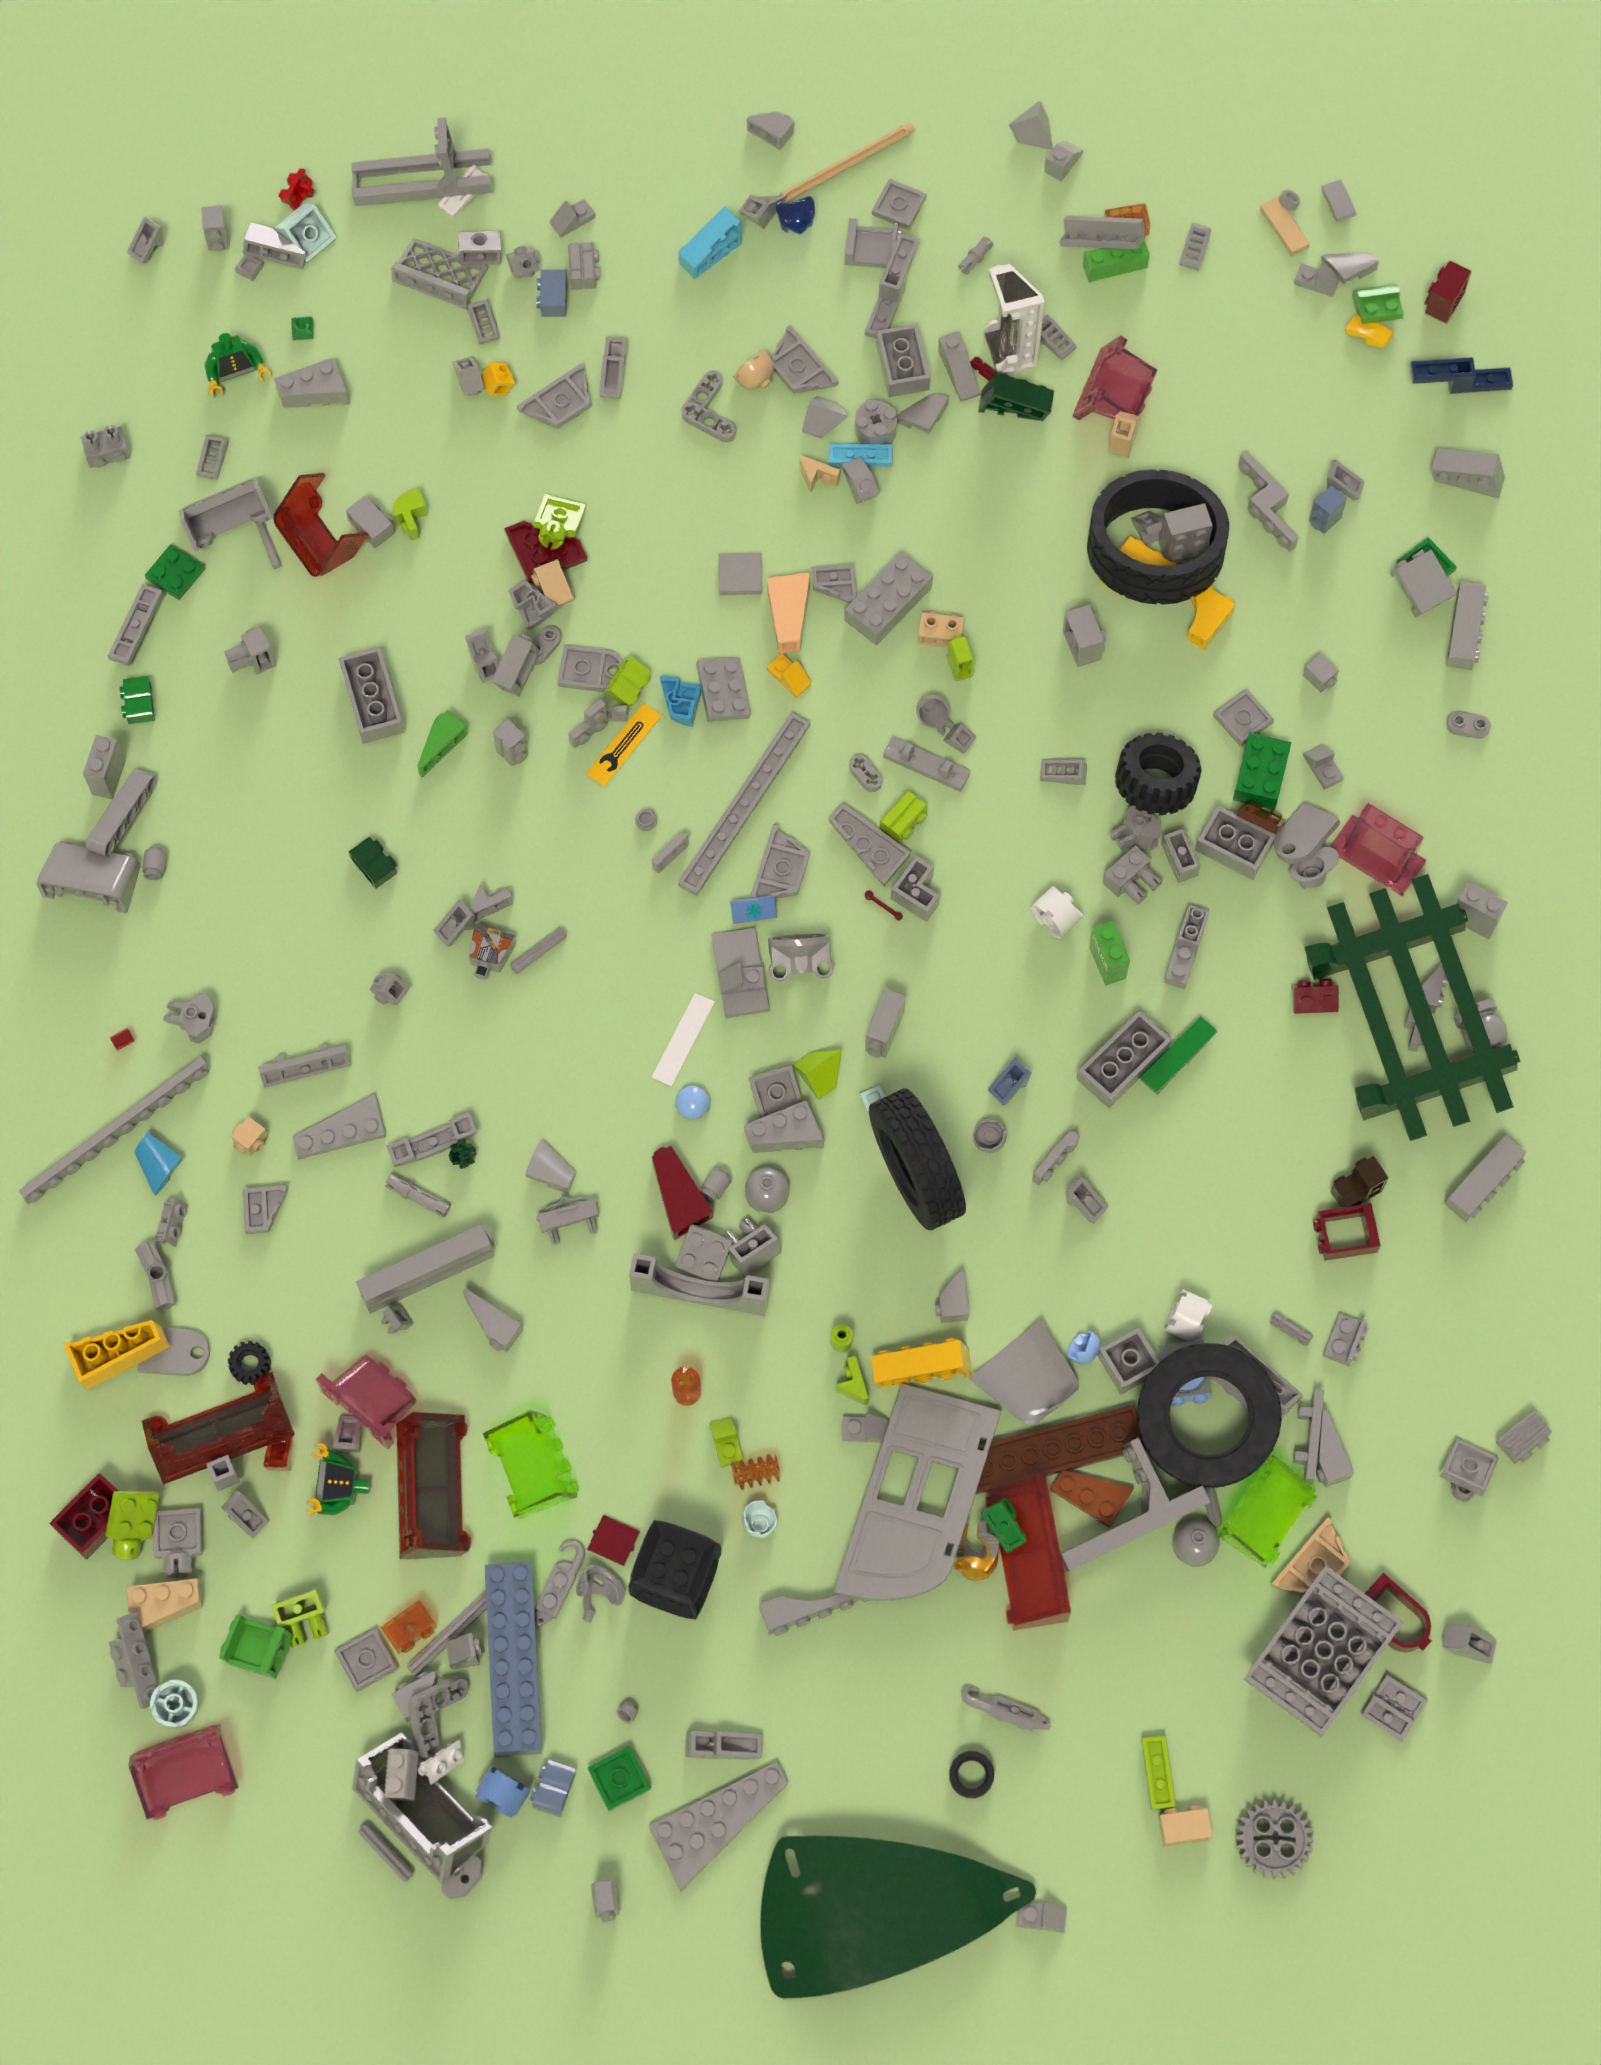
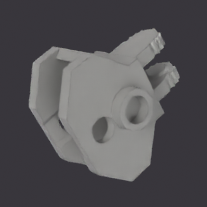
M1132 805L1127 808L1123 825L1113 830L1109 836L1114 841L1124 837L1118 843L1120 850L1130 846L1133 848L1136 845L1139 848L1151 851L1158 846V838L1161 835V823L1154 814H1147V811L1144 810L1139 811L1135 808L1136 806Z
M199 993L190 1001H183V1004L176 1002L167 1003L166 1008L171 1011L180 1012V1015L165 1014L163 1020L170 1024L179 1025L181 1029L186 1030L191 1042L201 1043L211 1035L217 1014L208 995Z
M454 1854L451 1872L468 1855L458 1857ZM475 1855L450 1880L442 1884V1892L450 1899L467 1896L482 1878L483 1862ZM465 1876H468L469 1881L464 1884L462 1880Z

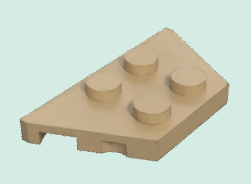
M1327 1517L1273 1581L1272 1587L1304 1595L1325 1565L1339 1576L1351 1564L1347 1553L1344 1552L1342 1542L1339 1536H1337L1329 1517Z

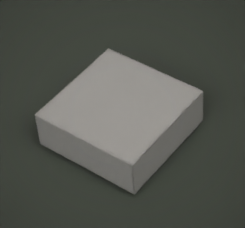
M244 255L235 267V272L253 281L264 264L252 256Z

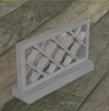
M413 238L398 263L395 262L392 266V281L467 309V305L470 304V298L486 274L488 266L472 264L461 265L451 269L449 263H459V255ZM416 246L423 249L424 252L414 255L413 249ZM440 255L443 259L433 262L431 256ZM427 257L429 263L418 264V259ZM413 261L415 264L414 267H408L404 265L405 263ZM446 265L448 270L437 272L436 267ZM432 268L434 273L426 274L422 270ZM477 269L480 272L470 276L468 270ZM464 271L466 277L456 279L454 274ZM450 275L452 281L442 280L441 277ZM470 283L469 289L459 286V284Z

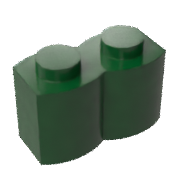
M368 837L348 852L354 864L372 886L377 889L397 874L395 868L397 864L390 855L387 857L382 852L384 848L377 839L373 841Z

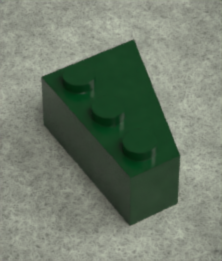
M996 372L981 390L978 412L985 413L986 409L998 411V415L1002 416L1007 412L1017 414V418L1044 421L1051 413L1054 390L1048 389L1043 385L1029 383L1024 379L1010 377L1005 373Z

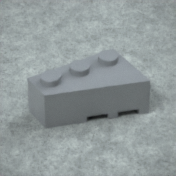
M333 358L274 378L276 389L284 408L309 407L310 404H323V406L330 405V403L350 404L346 388Z
M1437 448L1431 469L1436 482L1499 499L1505 480L1499 454Z
M807 1101L744 1125V1133L753 1153L774 1152L783 1149L802 1150V1148L813 1147L820 1149L824 1146V1139Z

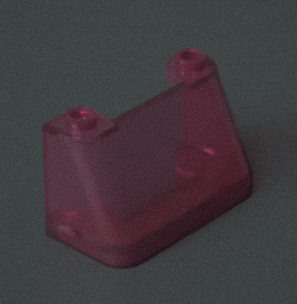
M213 1725L133 1753L129 1757V1770L147 1820L151 1818L153 1820L161 1819L167 1815L166 1812L169 1811L170 1806L214 1791L217 1794H222V1796H228L236 1791L235 1789L239 1788L221 1725Z

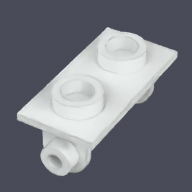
M460 1740L452 1744H446L443 1749L434 1754V1758L430 1757L425 1762L419 1764L418 1773L422 1776H428L431 1785L464 1761Z

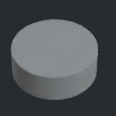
M1291 190L1283 191L1279 197L1281 205L1288 210H1295L1300 204L1299 196Z

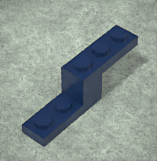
M1473 357L1411 361L1410 363L1412 384L1448 382L1450 394L1512 390L1513 388L1510 367L1475 370Z

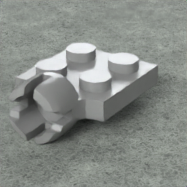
M201 1509L156 1511L154 1521V1558L164 1560V1572L167 1577L178 1578V1567L179 1572L182 1573V1578L190 1576L192 1573V1559L195 1556L202 1555Z

